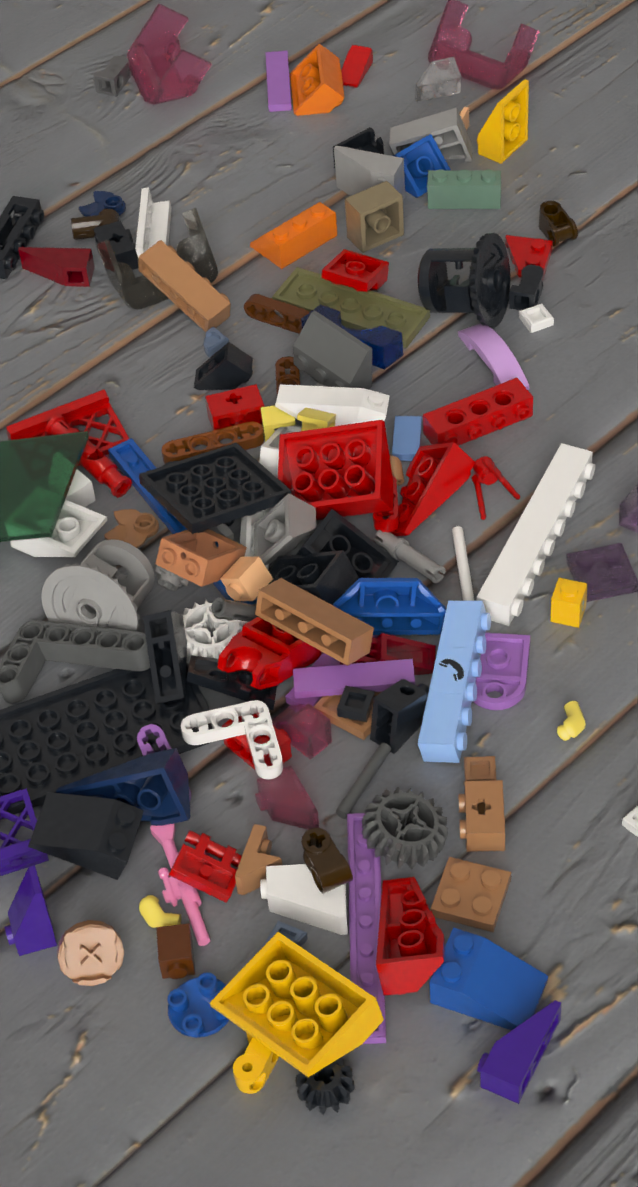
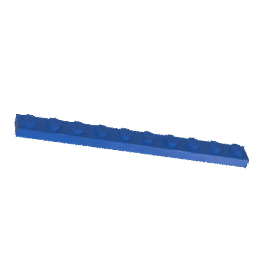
M131 438L109 448V457L122 473L132 480V485L171 533L175 534L188 530L140 484L139 474L156 469V467ZM221 580L213 583L225 599L234 601L227 594L226 587ZM255 598L254 601H237V602H242V603H247V604H250V605H254V604L257 603V598Z

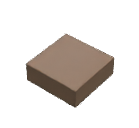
M495 756L464 757L465 781L496 780Z

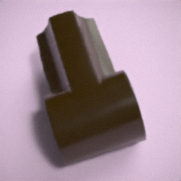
M104 209L96 216L71 218L73 238L75 240L94 238L93 228L120 221L119 214L113 209Z

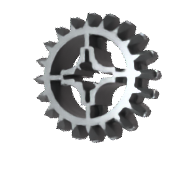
M399 787L394 790V793L386 789L382 796L376 795L372 803H369L366 807L365 815L362 819L363 838L367 840V849H375V858L380 856L386 857V865L391 861L397 862L398 869L403 866V863H407L412 870L416 863L424 867L428 860L434 861L438 853L443 850L444 840H446L448 835V828L446 827L447 817L442 816V807H434V798L424 799L423 792L416 795L412 793L411 788L406 793L402 792Z

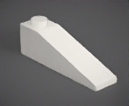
M280 384L275 407L296 419L298 413L305 407L336 414L335 426L375 420L385 421L389 395L365 388Z

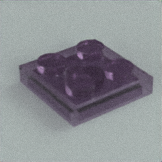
M622 543L566 554V562L573 580L587 583V602L638 592V580Z

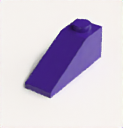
M35 865L27 869L8 910L10 925L5 926L9 946L15 944L19 956L57 946L51 917Z
M554 1000L497 1040L489 1054L484 1052L477 1067V1072L480 1073L481 1088L519 1104L561 1020V1002Z

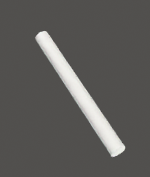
M456 526L452 529L462 599L463 601H475L463 528Z

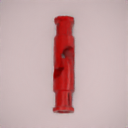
M59 414L50 419L45 427V432L48 435L54 436L60 441V446L77 460L100 484H105L109 487L113 496L119 498L127 493L132 486V480L129 477L123 476L118 471L117 466L77 428H72L67 424L64 416Z

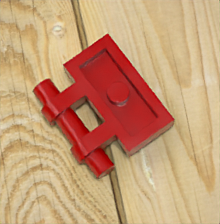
M189 830L184 841L195 846V848L185 844L182 845L169 875L227 903L236 885L235 874L237 869L230 867V864L238 867L242 855L236 853L237 849L229 845L224 847L210 840L211 836L203 832L199 835ZM204 852H207V853H209V854H211V855H213V856H216V857L220 858L221 860L218 861V860H216V859H214V858H212V857H210V856L204 854Z

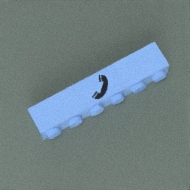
M448 601L417 743L424 762L460 763L461 753L467 748L466 728L472 723L471 703L476 701L477 698L476 677H480L482 673L480 658L481 654L486 652L485 632L490 630L491 616L490 613H486L483 601Z

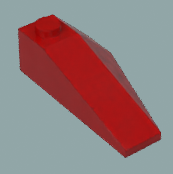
M455 442L419 447L406 472V476L409 478L408 484L401 488L400 495L403 497V500L398 505L399 527L390 533L395 536H408L469 479L475 461Z
M415 877L383 880L376 967L384 996L417 992L444 962V934L441 928L438 927L435 916L430 911Z

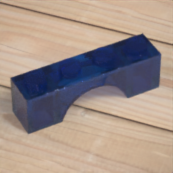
M319 305L301 318L303 329L310 314L313 311H317L371 347L372 365L385 370L404 355L402 333L384 326L367 330L347 328L341 323L340 311L323 305Z

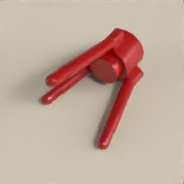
M484 456L475 461L473 466L475 474L471 477V480L475 485L480 517L482 520H485L486 513L481 483L492 485L499 480L516 500L520 499V495L503 477L492 458Z

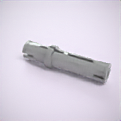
M380 530L375 534L382 540L374 538V542L390 552L394 559L402 560L433 583H439L444 578V575L438 571L445 574L446 569L410 546L409 541L405 538L401 539L390 532H382Z

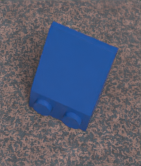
M453 927L445 946L444 962L434 972L429 982L430 1003L513 1030L535 1014L546 987L548 975L487 938Z

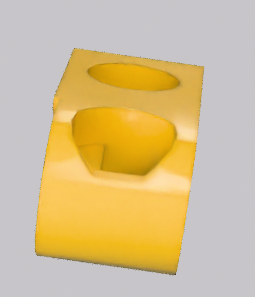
M246 1032L249 1045L245 1053L234 1061L233 1074L238 1089L243 1093L252 1094L260 1091L265 1085L279 1056Z

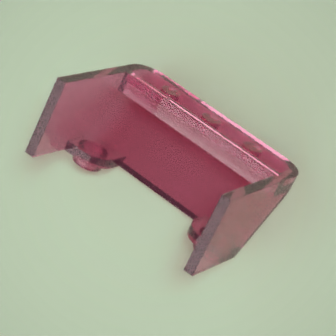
M448 0L428 53L429 63L436 68L494 90L504 88L526 68L540 31L520 24L511 51L508 53L505 62L497 61L469 50L472 43V35L469 30L461 27L468 5L457 0Z
M161 4L157 5L127 53L128 67L144 101L153 105L191 96L197 91L199 83L212 66L211 62L181 49L177 37L189 19L187 16Z

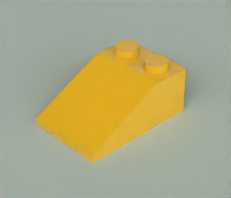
M524 79L497 103L477 136L478 155L502 164L528 140L529 80Z

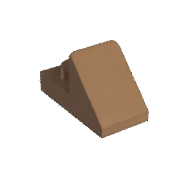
M253 825L235 874L237 892L240 895H245L260 888V880L266 879V866L282 865L280 857L270 855L272 841L268 840L266 826Z

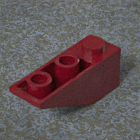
M19 247L18 250L23 269L64 286L90 287L95 269L91 248Z

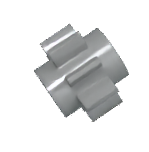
M158 565L154 573L158 574V584L171 591L178 590L182 585L187 586L189 582Z

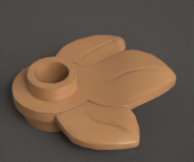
M134 509L114 511L115 519L119 525L105 533L104 537L106 540H121L139 548L145 543L147 538L154 536L158 532L159 522L152 514L140 513Z

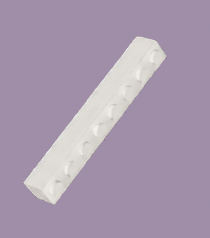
M563 443L559 446L477 595V601H483L486 613H490L491 621L510 626L514 616L518 617L520 615L524 597L530 596L536 575L540 576L542 574L546 556H551L553 553L556 537H561L564 532L566 518L572 517L577 498H582L587 479L591 480L594 475L595 464L592 463V451Z

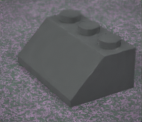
M313 311L293 345L294 365L326 387L370 389L372 387V348L317 311Z

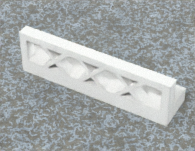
M149 187L142 188L135 247L138 257L159 240H162L167 246L169 245L172 211L170 201L153 203Z

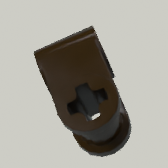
M549 200L540 205L539 229L548 240L553 241V246H557L559 242L567 239L575 240L578 238L576 223L569 217L560 203Z
M312 828L306 831L301 841L304 849L303 859L319 891L324 894L352 881L353 875L345 857L340 854L329 833L322 828Z

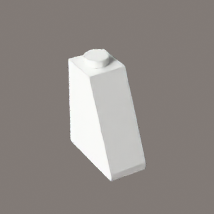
M306 864L266 866V879L260 880L261 898L268 900L269 912L340 935H348L346 884L322 894Z

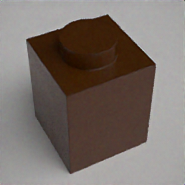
M189 923L156 927L158 959L162 978L181 979L189 975H195L193 940Z

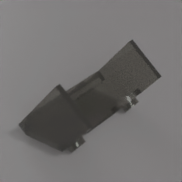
M194 208L182 213L190 237L181 240L177 244L176 252L184 261L190 262L202 278L206 277L212 283L218 276V268L197 209ZM109 239L96 244L108 278L127 307L139 310L169 299L144 275L135 278L133 270L128 264L117 263Z

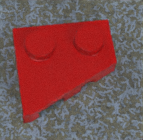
M506 235L505 245L510 250V258L515 265L517 276L521 277L522 269L525 266L537 265L543 269L544 278L553 250V241Z

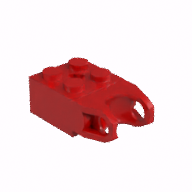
M256 617L243 625L242 631L234 635L221 652L218 660V669L228 673L241 670L249 671L253 676L250 686L261 690L277 686L292 677L293 669L306 668L318 660L322 651L264 619Z

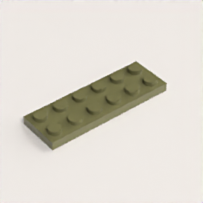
M299 267L292 272L272 296V299L303 308L310 312V314L313 311H317L340 327L404 348L409 346L430 318V310H426L424 307L371 290L359 292L345 285H335L328 280L321 279V274Z

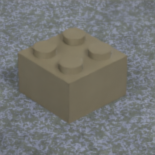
M388 181L345 198L347 238L362 253L404 235L403 196Z

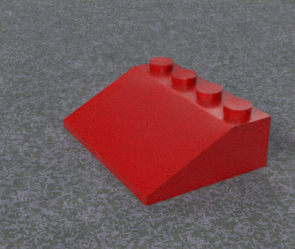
M375 420L280 434L278 479L292 491L293 496L316 508V520L324 519L331 509L342 517L393 511L394 483L385 422L383 420Z

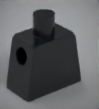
M401 679L375 696L373 700L370 740L378 745L387 743L391 747L390 752L395 754L421 727L429 687L422 683L416 686L405 679Z

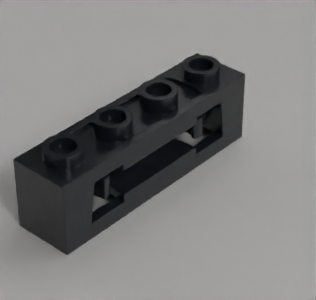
M12 196L0 216L1 279H7L12 270L16 268L17 261L20 258L19 247H26L29 241L34 238L38 226L43 223L44 211L41 210L39 199Z

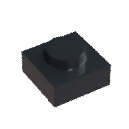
M345 686L337 707V716L367 722L373 707L375 691Z

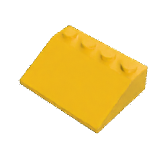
M277 932L210 1002L212 1008L307 1077H310L362 1045L384 1021L377 999L280 932Z

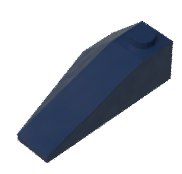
M176 748L144 755L64 785L56 790V793L116 799L144 810L141 820L151 821V825L163 826L188 821L191 817L188 773Z

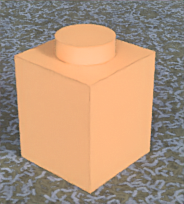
M254 556L240 557L220 580L226 587L227 594L234 601H254L258 596V590L268 585L273 580V577L261 558Z

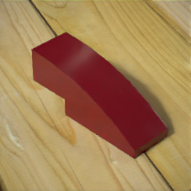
M381 633L377 638L372 637L370 653L352 664L413 659L414 675L433 674L436 660V645Z

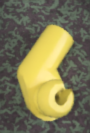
M570 701L565 704L564 709L568 718L563 721V725L557 727V734L564 741L569 740L571 737H577L585 729V719L577 701Z
M147 895L140 901V914L151 928L181 924V914L164 913L157 897Z

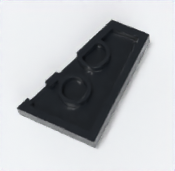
M191 655L187 682L247 702L254 700L262 701L267 705L268 709L274 711L277 686L261 690L250 686L253 680L251 672L241 670L228 673L218 669L219 659Z

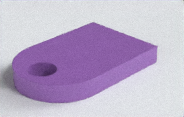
M485 633L486 652L481 654L482 673L480 677H476L477 698L473 702L489 710L507 709L516 705L523 698L526 691L530 635ZM492 691L500 692L502 696L499 698H490L487 696V694Z

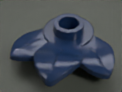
M94 191L95 202L79 207L81 214L86 217L96 216L104 209H113L120 216L126 210L125 202L120 196L106 191Z

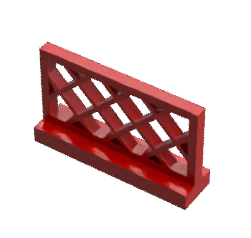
M104 389L6 426L9 444L16 451L32 484L51 477L55 456L60 451L67 453L60 446L59 442L54 443L46 440L47 437L51 436L45 432L46 424L55 415L60 414L64 416L66 423L71 427L80 424L85 425L86 428L83 435L92 444L97 445L96 447L105 455L109 454V448L130 439L111 407L109 397ZM106 414L110 417L107 425L95 421L96 418ZM91 428L104 431L100 439L88 436ZM110 432L120 435L121 440L113 443L106 441V438ZM30 443L37 445L33 453L24 451L21 448ZM42 446L54 449L51 458L38 455ZM72 456L70 460H67L74 467L80 465ZM35 461L47 464L46 468L34 473L32 469Z

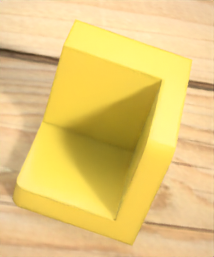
M275 405L260 407L265 442L275 432L276 428L294 426L296 424L295 417L278 409Z
M305 407L298 413L297 420L302 421L301 431L334 427L336 414Z

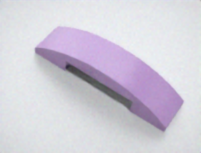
M480 323L458 331V336L469 350L475 349L494 374L495 385L518 378L529 390L528 381L518 361L503 339L492 328Z

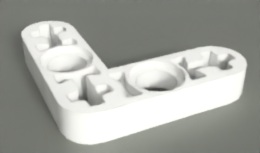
M248 701L192 714L184 718L181 723L182 737L190 745H201L246 734L258 776L263 779H274L283 771L282 754L269 709L262 701ZM257 713L259 717L253 718L252 714ZM239 716H242L243 722L239 723ZM225 718L234 721L228 727L217 725L220 720ZM209 723L212 724V729H210V730H209V727H208V724H209ZM198 727L199 731L193 732L192 728ZM259 735L270 737V740L264 744L254 742V739ZM269 754L272 766L266 765L264 755Z

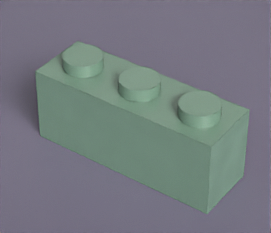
M428 170V209H501V170Z

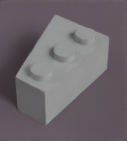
M457 108L390 128L389 145L394 155L431 134L446 162H450V159L472 161V142Z

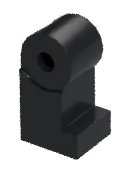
M527 265L522 269L519 286L512 285L509 290V309L524 310L537 305L543 290L542 279L544 271L540 266Z

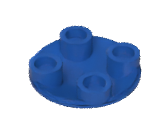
M203 973L199 977L190 979L181 984L177 989L172 990L168 995L167 1001L168 1016L174 1028L186 1036L195 1038L210 1036L220 1031L229 1022V1019L212 1008L210 1002L226 984L216 979L214 974Z

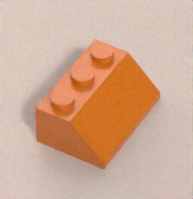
M318 44L290 72L295 115L330 113L343 102L345 96L340 59L321 44Z
M318 202L252 241L250 247L283 269L337 236L336 212L323 203Z

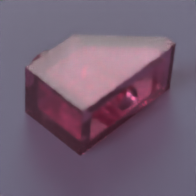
M309 703L289 706L272 720L273 725L277 729L281 728L287 732L291 738L290 744L310 760L332 743L330 719Z
M291 765L283 768L282 773L274 779H257L258 793L255 794L256 802L261 811L266 810L272 821L307 830L319 828L318 810Z

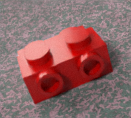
M343 249L322 269L321 279L328 280L335 285L351 287L359 292L378 290L388 280L389 262Z

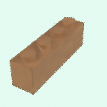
M159 240L138 257L139 272L205 332L211 327L217 328L230 317L231 303L228 297L214 289L211 282L206 277L202 278L190 262L180 258L172 246H167L162 240Z
M283 578L258 590L256 616L347 666L370 653L374 627Z

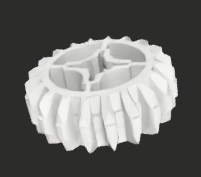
M207 599L202 605L195 602L193 609L185 608L183 622L187 641V663L190 662L191 655L219 659V655L229 644L232 637L241 632L243 625L248 622L215 616L211 609L212 603H209Z

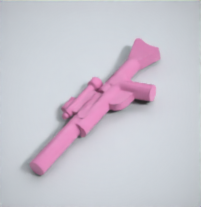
M175 824L150 826L151 834L163 846L171 869L178 855L174 842ZM167 868L159 869V877L163 880L166 889L162 891L165 902H171L175 907L177 906V900L182 899L198 945H207L210 942V937L198 908L202 901L197 889L172 876L169 877Z

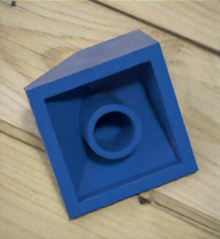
M431 134L393 155L404 158L405 191L415 198L427 192L428 170H451Z

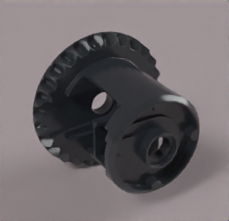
M486 233L479 238L475 248H432L425 252L418 270V292L421 303L426 310H430V313H474L482 325L496 327L501 323L509 302L510 264L506 246L498 234ZM446 262H455L457 270L463 269V262H471V266H469V279L460 285L458 281L460 275H455L451 280H448Z

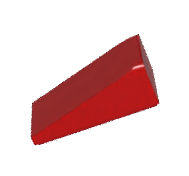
M358 45L351 46L341 69L344 86L359 87L373 63L372 48Z

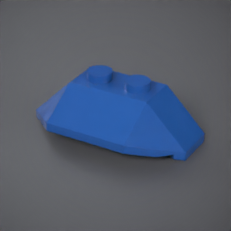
M359 578L333 604L338 609L374 627L373 635H380L381 633L389 635H441L446 607L419 578Z

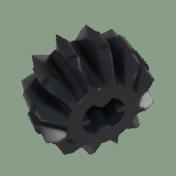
M339 1058L310 1077L301 1073L296 1075L297 1077L295 1078L300 1101H306V1107L309 1111L319 1106V1111L322 1115L326 1112L327 1107H332L338 1113L340 1109L339 1102L349 1104L350 1093L355 1089L352 1069L350 1066H344L342 1058Z

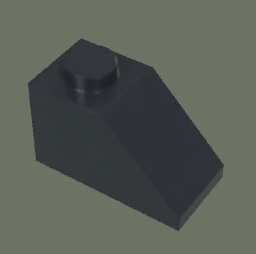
M228 342L196 369L194 388L197 390L236 389L251 378L253 374V358Z

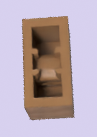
M503 780L465 781V794H459V813H465L466 820H459L460 839H466L467 852L505 851Z

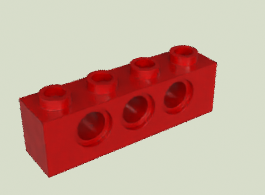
M514 378L423 414V434L432 445L455 442L459 446L532 417L533 396L518 378Z

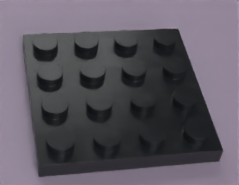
M237 443L139 474L140 484L192 534L204 532L221 524H228L244 516L254 515L256 512L274 507L288 493L292 495V491Z

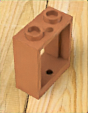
M210 529L194 534L189 530H184L161 538L155 564L203 587L219 581L240 557L245 556L247 547Z

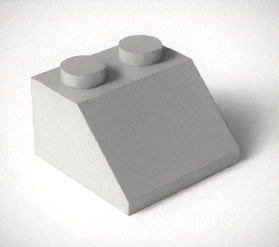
M288 493L254 524V556H259L264 565H268L274 562L277 557L285 556L289 551H293L305 537L315 531L317 525L316 508Z

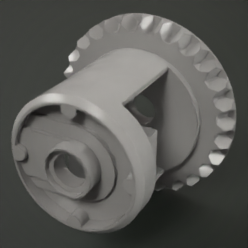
M111 539L102 541L91 550L81 564H66L62 568H57L49 575L44 582L41 594L45 615L49 622L138 631L140 615L136 611L153 589L155 582L154 571L147 557L133 545L121 540ZM116 565L123 566L127 570L128 575L121 574ZM85 605L95 609L96 614L89 613Z

